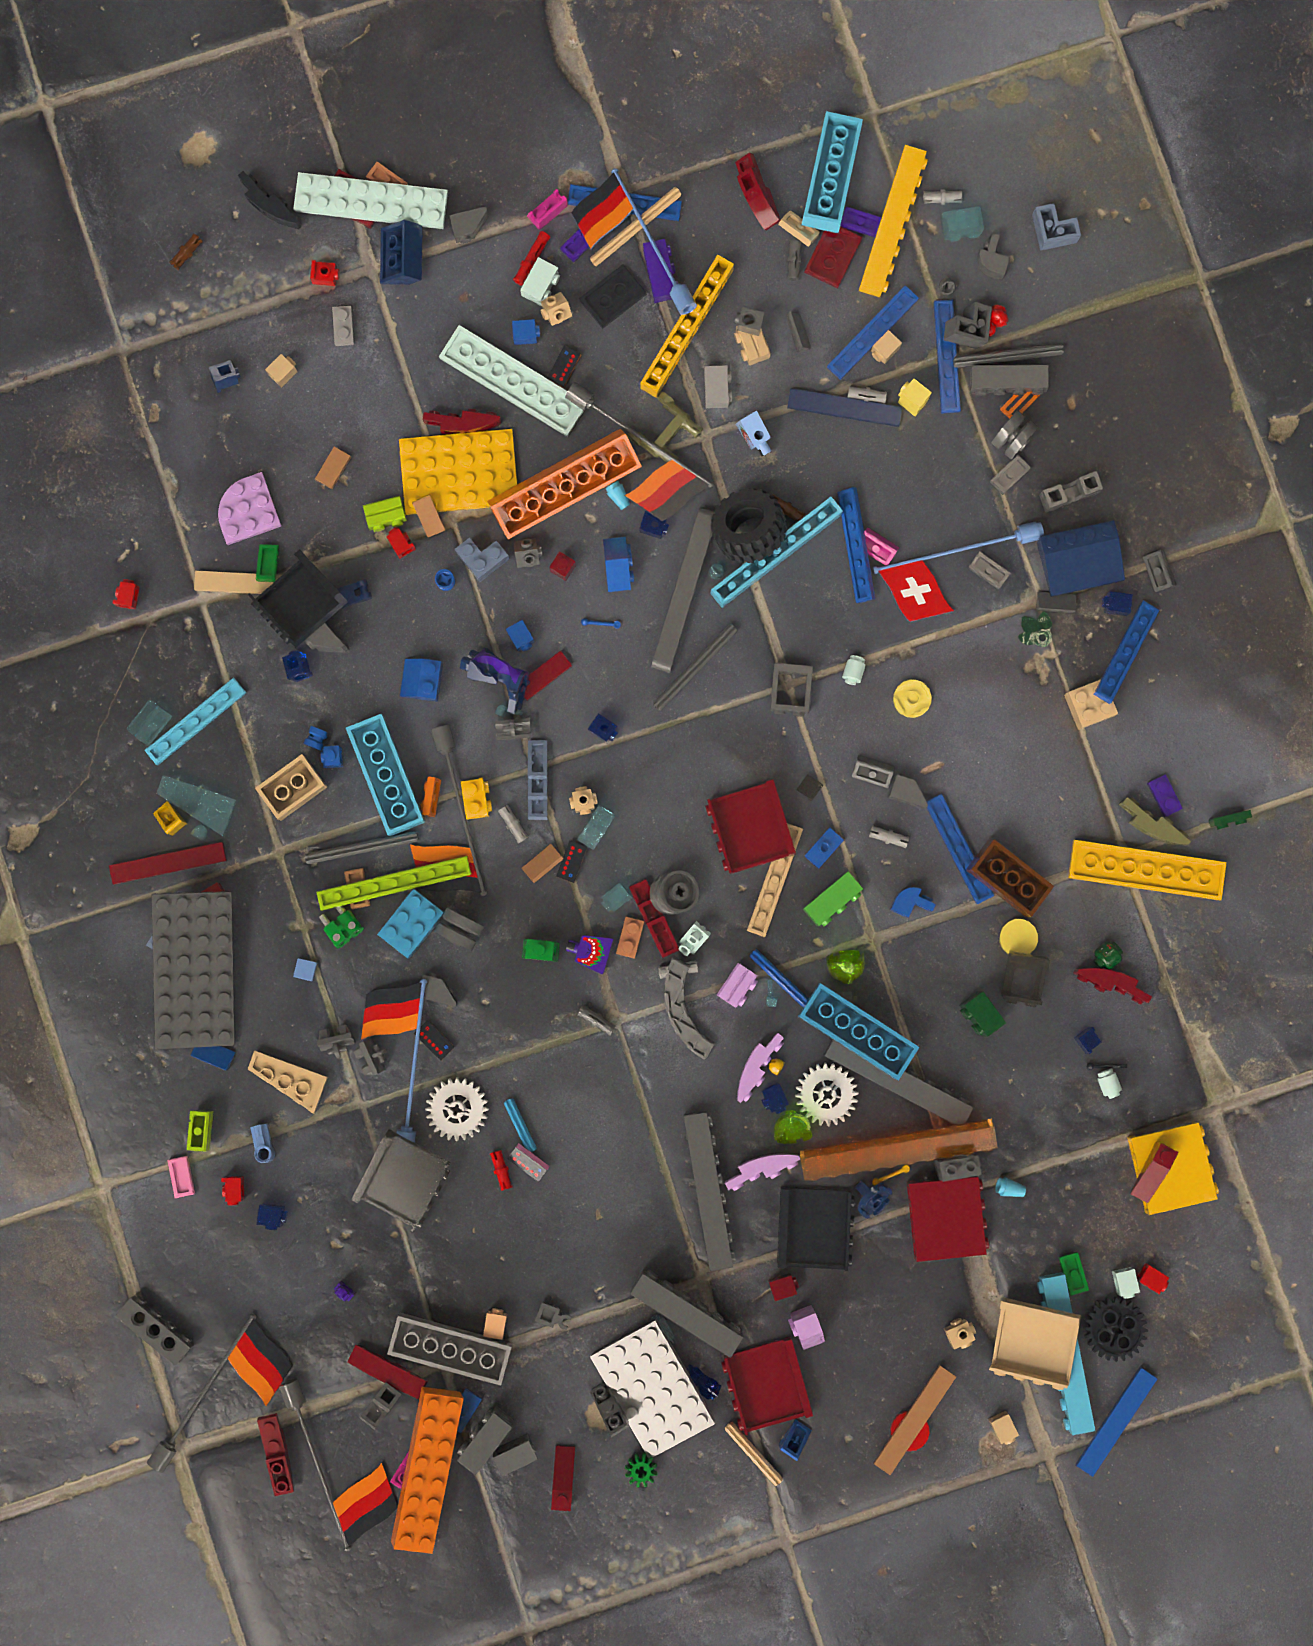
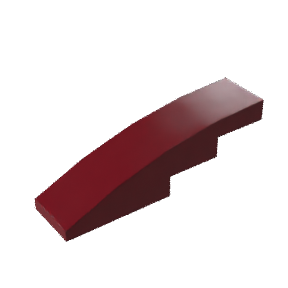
M646 878L628 886L662 958L679 951V947L663 913H660L651 902L650 886Z
M355 1345L347 1362L368 1375L388 1383L391 1387L416 1399L420 1398L421 1388L425 1387L428 1382L400 1364L393 1363L379 1354H374L361 1345Z

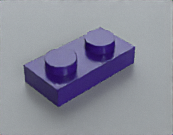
M846 207L840 226L876 237L882 218Z
M1166 774L1147 783L1164 817L1183 809Z

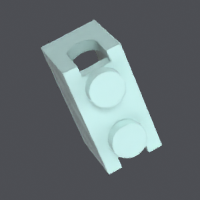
M538 257L521 288V296L542 306L540 301L545 300L551 295L550 289L552 285H556L559 281L558 267Z

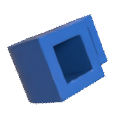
M912 887L899 892L889 910L908 918L914 905L932 912L936 904L932 903L933 899L925 895L919 897L921 889Z

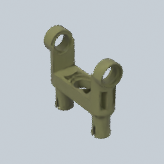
M661 392L657 399L663 404L662 407L675 417L653 444L679 460V457L667 449L669 442L680 429L684 428L694 438H697L703 428L690 419V415L677 406L668 394ZM629 432L627 434L628 439L632 443L642 446L654 457H660L666 463L670 461L669 458Z

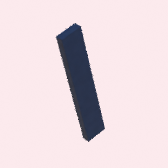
M790 389L787 406L788 409L899 427L902 407L797 389Z

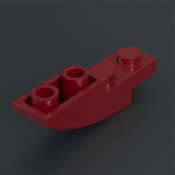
M749 152L735 162L739 172L737 179L757 220L764 230H768L780 222L781 219L771 191L768 187H765L755 156Z
M475 409L462 410L461 418L459 415L448 413L447 416L440 415V412L437 411L423 413L424 424L440 426V431L443 435L483 432L501 425V418L497 416V413L486 412V414H483Z
M1100 968L1075 969L1073 972L1078 975V980L1086 984L1088 981L1094 984L1093 988L1102 993L1111 991L1115 987L1114 991L1121 995L1127 993L1132 996V1001L1140 1005L1142 1003H1149L1152 996L1136 988L1139 980L1120 972Z
M275 1413L258 1417L257 1423L266 1454L265 1461L274 1496L294 1492L290 1459L278 1415Z

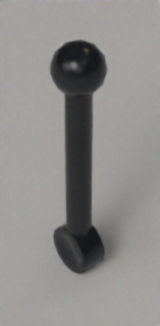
M1090 1062L1087 1064V1069L1127 1068V1064H1093Z

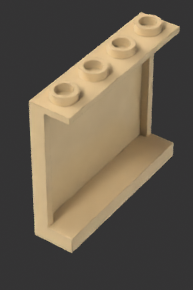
M1003 1298L1000 1305L1001 1312L992 1365L989 1370L994 1371V1374L999 1376L1008 1374L1012 1375L1016 1380L1024 1381L1029 1379L1033 1380V1383L1037 1385H1044L1045 1383L1052 1385L1054 1389H1067L1070 1384L1081 1315Z

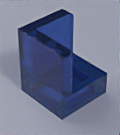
M1088 1027L1074 1037L1085 1054L1092 1053V1049L1102 1043L1094 1032V1027Z

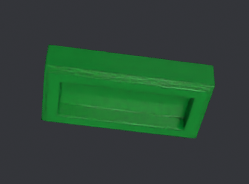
M259 544L256 581H276L279 545Z

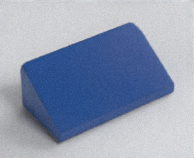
M222 1046L194 1047L191 1056L223 1070H228L236 1052Z

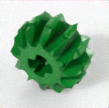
M636 1453L635 1460L632 1458L628 1459L631 1465H625V1469L628 1470L625 1473V1477H631L629 1480L630 1484L637 1481L636 1487L639 1488L640 1482H643L644 1487L648 1486L647 1480L651 1483L654 1482L652 1476H657L658 1472L653 1470L657 1468V1463L651 1464L653 1461L652 1457L646 1460V1453L642 1454V1458H639V1455ZM640 1466L644 1467L643 1474L638 1473L637 1468L640 1469Z

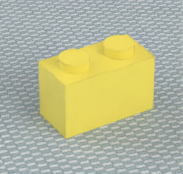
M913 379L910 383L907 381L901 388V392L898 394L900 396L898 403L916 417L928 402L932 392Z

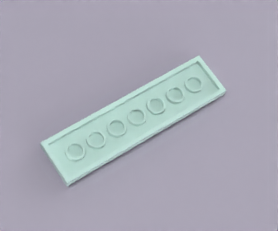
M298 172L293 210L302 213L386 223L408 220L422 225V227L444 229L448 190Z
M460 325L439 355V358L567 437L584 412V410L565 398L567 393L565 389Z

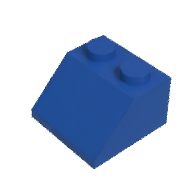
M405 659L400 697L438 702L443 663L429 659Z

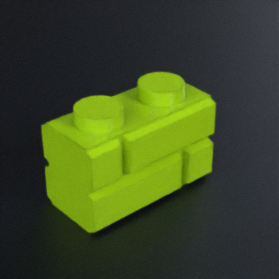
M400 496L363 505L368 528L374 530V532L382 531L385 529V526L389 525L398 527L407 521Z
M191 1110L187 1150L209 1151L213 1111Z

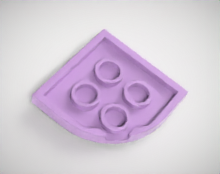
M262 472L235 482L227 489L220 501L218 518L227 545L281 527Z

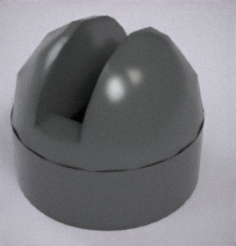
M945 278L940 281L939 288L942 294L949 295L954 292L955 284L950 278Z

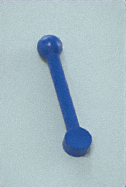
M586 618L581 620L584 626L588 624L614 626L616 629L621 626L619 621L613 623L590 621Z

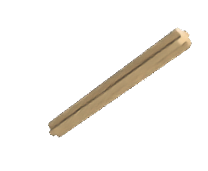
M674 187L641 215L645 225L681 197V192L678 188ZM638 218L590 257L591 262L595 266H598L643 228Z

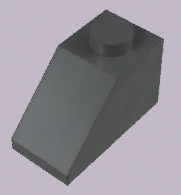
M486 207L449 215L456 243L464 244L470 242L471 239H475L488 218Z
M905 773L896 775L888 798L926 809L928 804L916 781L911 779L912 776Z
M429 972L428 976L423 975L422 979L428 981L425 985L424 999L457 1007L458 1002L444 979L439 978V974Z

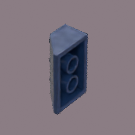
M402 220L381 228L380 284L410 285L422 280V225Z

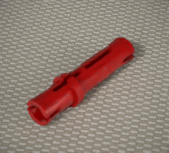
M539 232L526 258L521 261V267L513 278L515 283L522 286L526 281L537 258L541 255L548 240L551 238L546 232Z

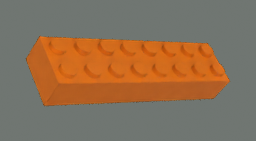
M619 429L493 497L487 503L507 539H510L642 466L626 433Z
M430 1387L421 1388L391 1538L392 1546L396 1550L433 1554L464 1399L459 1391Z

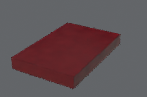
M841 226L838 233L824 230L804 273L838 289L863 237Z

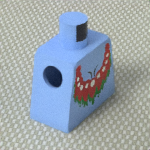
M757 411L736 423L751 450L756 447L761 456L771 452L766 442L771 437ZM755 433L759 435V440L755 439Z

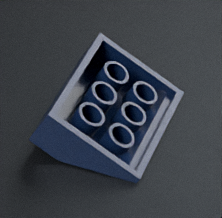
M1114 521L1040 536L1037 542L1051 597L1125 581L1119 536Z

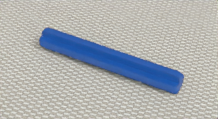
M755 949L750 954V958L795 1001L804 1007L809 998L765 956Z

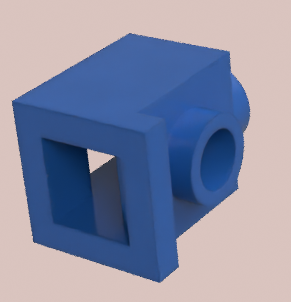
M340 746L323 747L324 749L321 752L323 768L343 767L342 748Z

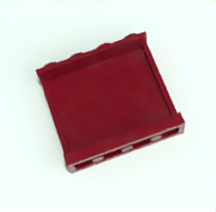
M773 779L766 781L765 784L716 799H707L708 805H705L708 816L712 815L714 823H711L713 834H718L719 841L716 844L719 853L723 852L725 859L722 860L725 871L729 870L730 874H734L796 855Z
M978 1176L944 1182L941 1180L906 1181L914 1259L916 1262L987 1255L986 1249H989L988 1237H985L984 1230H987L986 1218H983L982 1210H985L984 1199H981L980 1191H983L982 1179H979Z
M791 1336L734 1352L731 1358L724 1355L725 1361L721 1362L724 1373L729 1375L730 1380L726 1381L729 1393H734L735 1399L732 1400L734 1411H739L740 1418L737 1419L740 1431L744 1430L745 1435H748L750 1431L805 1416V1418L813 1416Z

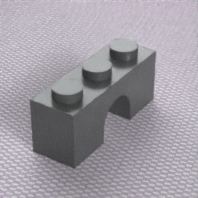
M1097 471L1081 476L1066 485L1061 486L1059 484L1045 489L1039 497L1047 513L1099 494L1103 487Z

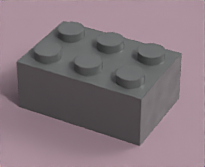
M497 1406L493 1410L489 1408L483 1416L482 1425L477 1424L469 1436L471 1438L469 1442L465 1440L457 1452L459 1454L457 1461L475 1476L514 1424V1419Z

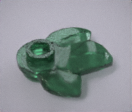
M1042 612L1037 620L1027 616L1022 617L1021 626L1024 632L1018 636L1019 640L1028 646L1034 644L1038 647L1048 646L1052 641L1050 633L1052 622L1050 617L1045 612ZM1039 635H1043L1045 641H1040Z

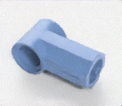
M268 1123L250 1127L255 1148V1159L260 1163L271 1162L275 1158V1150L272 1147ZM263 1149H267L269 1152L267 1159L261 1157Z

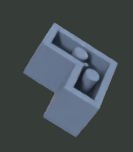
M1054 203L1035 208L1032 218L1040 251L1078 242L1081 233L1077 218L1058 221Z
M469 537L455 548L456 554L479 583L510 560L508 554L497 541L481 552Z

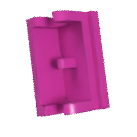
M555 189L547 199L533 211H530L527 217L541 230L568 206L567 198L564 195L561 197L558 189Z

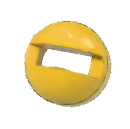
M777 1058L772 1059L771 1063H769V1070L778 1076L785 1062Z

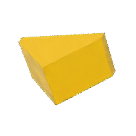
M168 801L153 813L163 830L172 836L187 824Z

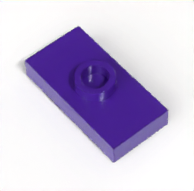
M580 229L560 247V251L573 263L589 248Z

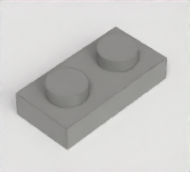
M332 307L335 346L354 345L352 307Z

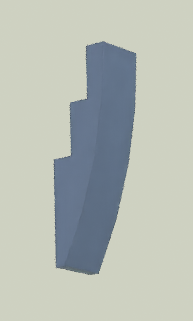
M547 740L528 741V820H547Z

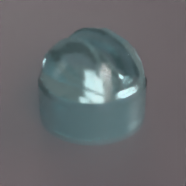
M713 564L709 569L710 577L715 580L721 579L724 575L723 566ZM714 567L721 572L720 575L713 569Z
M198 825L193 828L190 834L198 840L204 841L207 837V830L204 826Z

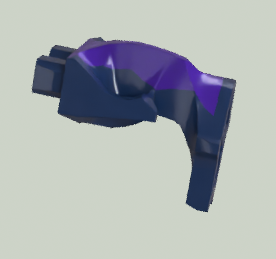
M484 648L481 652L471 650L468 657L464 656L461 659L460 669L468 672L467 678L473 681L497 684L498 681L504 683L509 696L507 710L515 714L517 710L522 709L525 691L530 683L527 671L513 668L509 663L495 656L488 648Z

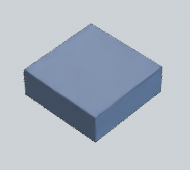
M298 958L293 977L313 981L317 962Z

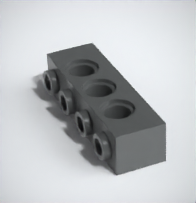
M132 1296L115 1317L174 1366L178 1365L194 1346L191 1343L192 1339L184 1333H179L176 1330L177 1327L172 1322H166L161 1318L162 1314L158 1310L149 1308L146 1305L147 1302L142 1297ZM138 1312L144 1313V1321L138 1320ZM153 1324L160 1327L159 1334L152 1331ZM168 1337H172L175 1340V1346L168 1345Z

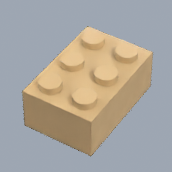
M301 754L255 789L275 817L282 821L326 789L327 785L308 759Z

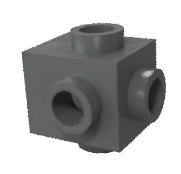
M527 538L513 542L517 568L540 565L539 557H542L541 545L537 546L536 538Z

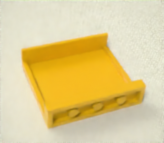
M1198 1122L1145 1135L1127 1137L1137 1178L1155 1142L1162 1143L1179 1152L1170 1171L1148 1203L1143 1201L1146 1214L1152 1215L1217 1199L1219 1190L1216 1182H1213L1212 1175H1214V1170L1207 1158L1209 1156V1149L1203 1141L1205 1136L1204 1129Z

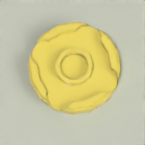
M910 679L902 682L896 688L893 702L900 714L905 717L915 718L923 715L929 709L932 696L930 689L925 683Z
M1014 919L1002 927L999 942L1007 954L1014 957H1024L1036 948L1038 933L1029 921Z

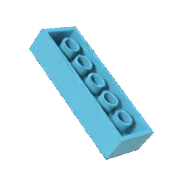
M826 111L802 226L834 233L839 232L863 119Z
M379 714L346 727L387 835L393 836L425 823L426 821L422 815L385 717Z

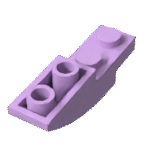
M776 1033L765 1047L758 1043L747 1059L737 1090V1100L740 1103L743 1100L746 1102L753 1094L751 1092L755 1085L759 1087L764 1081L765 1077L763 1075L765 1072L760 1069L761 1065L765 1067L771 1060L770 1054L773 1051L777 1052L784 1044L782 1042L783 1037L779 1033Z
M777 1153L753 1158L737 1165L741 1173L726 1180L725 1184L728 1190L733 1189L735 1191L744 1186V1181L748 1179L753 1181L761 1176L759 1173L762 1171L766 1178L770 1177L773 1179L781 1174L780 1170L786 1167L791 1169L798 1165L797 1161L800 1160V1157L797 1154Z

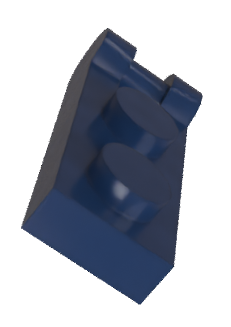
M366 579L337 588L348 601L342 608L372 599L371 592H368L367 589L368 582ZM360 589L361 595L356 596L355 590Z

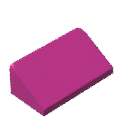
M867 528L864 534L868 555L885 566L889 565L899 547L870 528Z

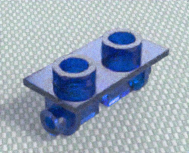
M689 1364L686 1370L694 1384L700 1386L698 1391L707 1400L711 1399L713 1401L718 1396L721 1385L715 1379L702 1373L699 1368Z

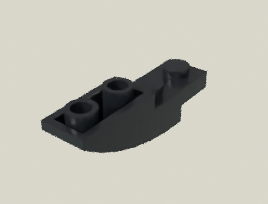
M242 171L238 175L241 183L248 189L245 193L248 202L259 212L284 226L295 229L301 228L300 217L294 210L290 211L287 208L288 204L281 196L278 198L274 193L270 196L263 187L260 189L256 185L258 182L251 174L247 175Z

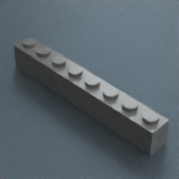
M831 1039L823 1055L961 1128L964 1127L973 1110V1107L969 1106L970 1101L959 1097V1099L952 1097L953 1092L942 1088V1090L935 1088L936 1084L928 1079H925V1081L918 1079L919 1075L911 1070H908L907 1073L904 1072L899 1080H895L834 1039Z
M706 1111L683 1115L710 1271L733 1268L732 1262H736L734 1250L730 1251L729 1243L733 1242L731 1231H727L726 1224L729 1223L728 1212L723 1211L722 1204H726L724 1192L720 1193L719 1185L723 1184L722 1176L716 1170V1166L719 1165L718 1154L713 1152V1146H716L715 1135H711L709 1127H713L711 1115L707 1116Z

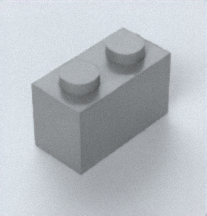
M727 365L704 366L705 408H728L729 402H732V390H728V383H731V371L727 372Z

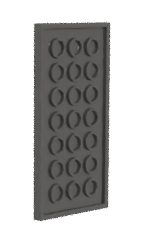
M231 891L151 894L155 1049L233 1046L234 1006Z

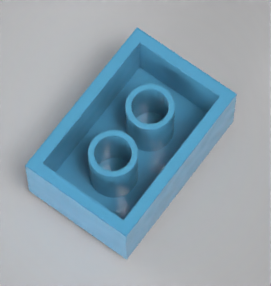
M413 889L377 935L406 958L410 959L442 919L444 912L417 890Z

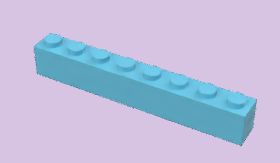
M829 497L787 530L784 541L780 542L781 546L778 550L775 549L771 556L768 557L767 555L764 557V560H755L754 563H744L712 588L710 594L723 608L842 515L843 510L832 497Z
M1061 1272L1039 1276L1040 1282H1037L1039 1294H1042L1043 1297L1041 1306L1072 1313L1065 1274ZM1078 1339L1070 1384L1067 1389L1058 1390L1062 1394L1060 1406L1062 1411L1065 1410L1066 1418H1063L1064 1426L1072 1435L1095 1431Z

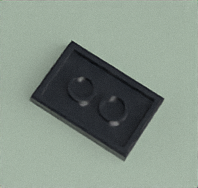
M622 264L581 296L579 301L603 329L646 296L647 293L624 264Z

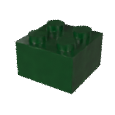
M977 991L959 1005L962 1008L960 1010L961 1014L966 1020H971L973 1023L971 1027L977 1035L988 1037L1006 1024L1003 1017L983 991Z

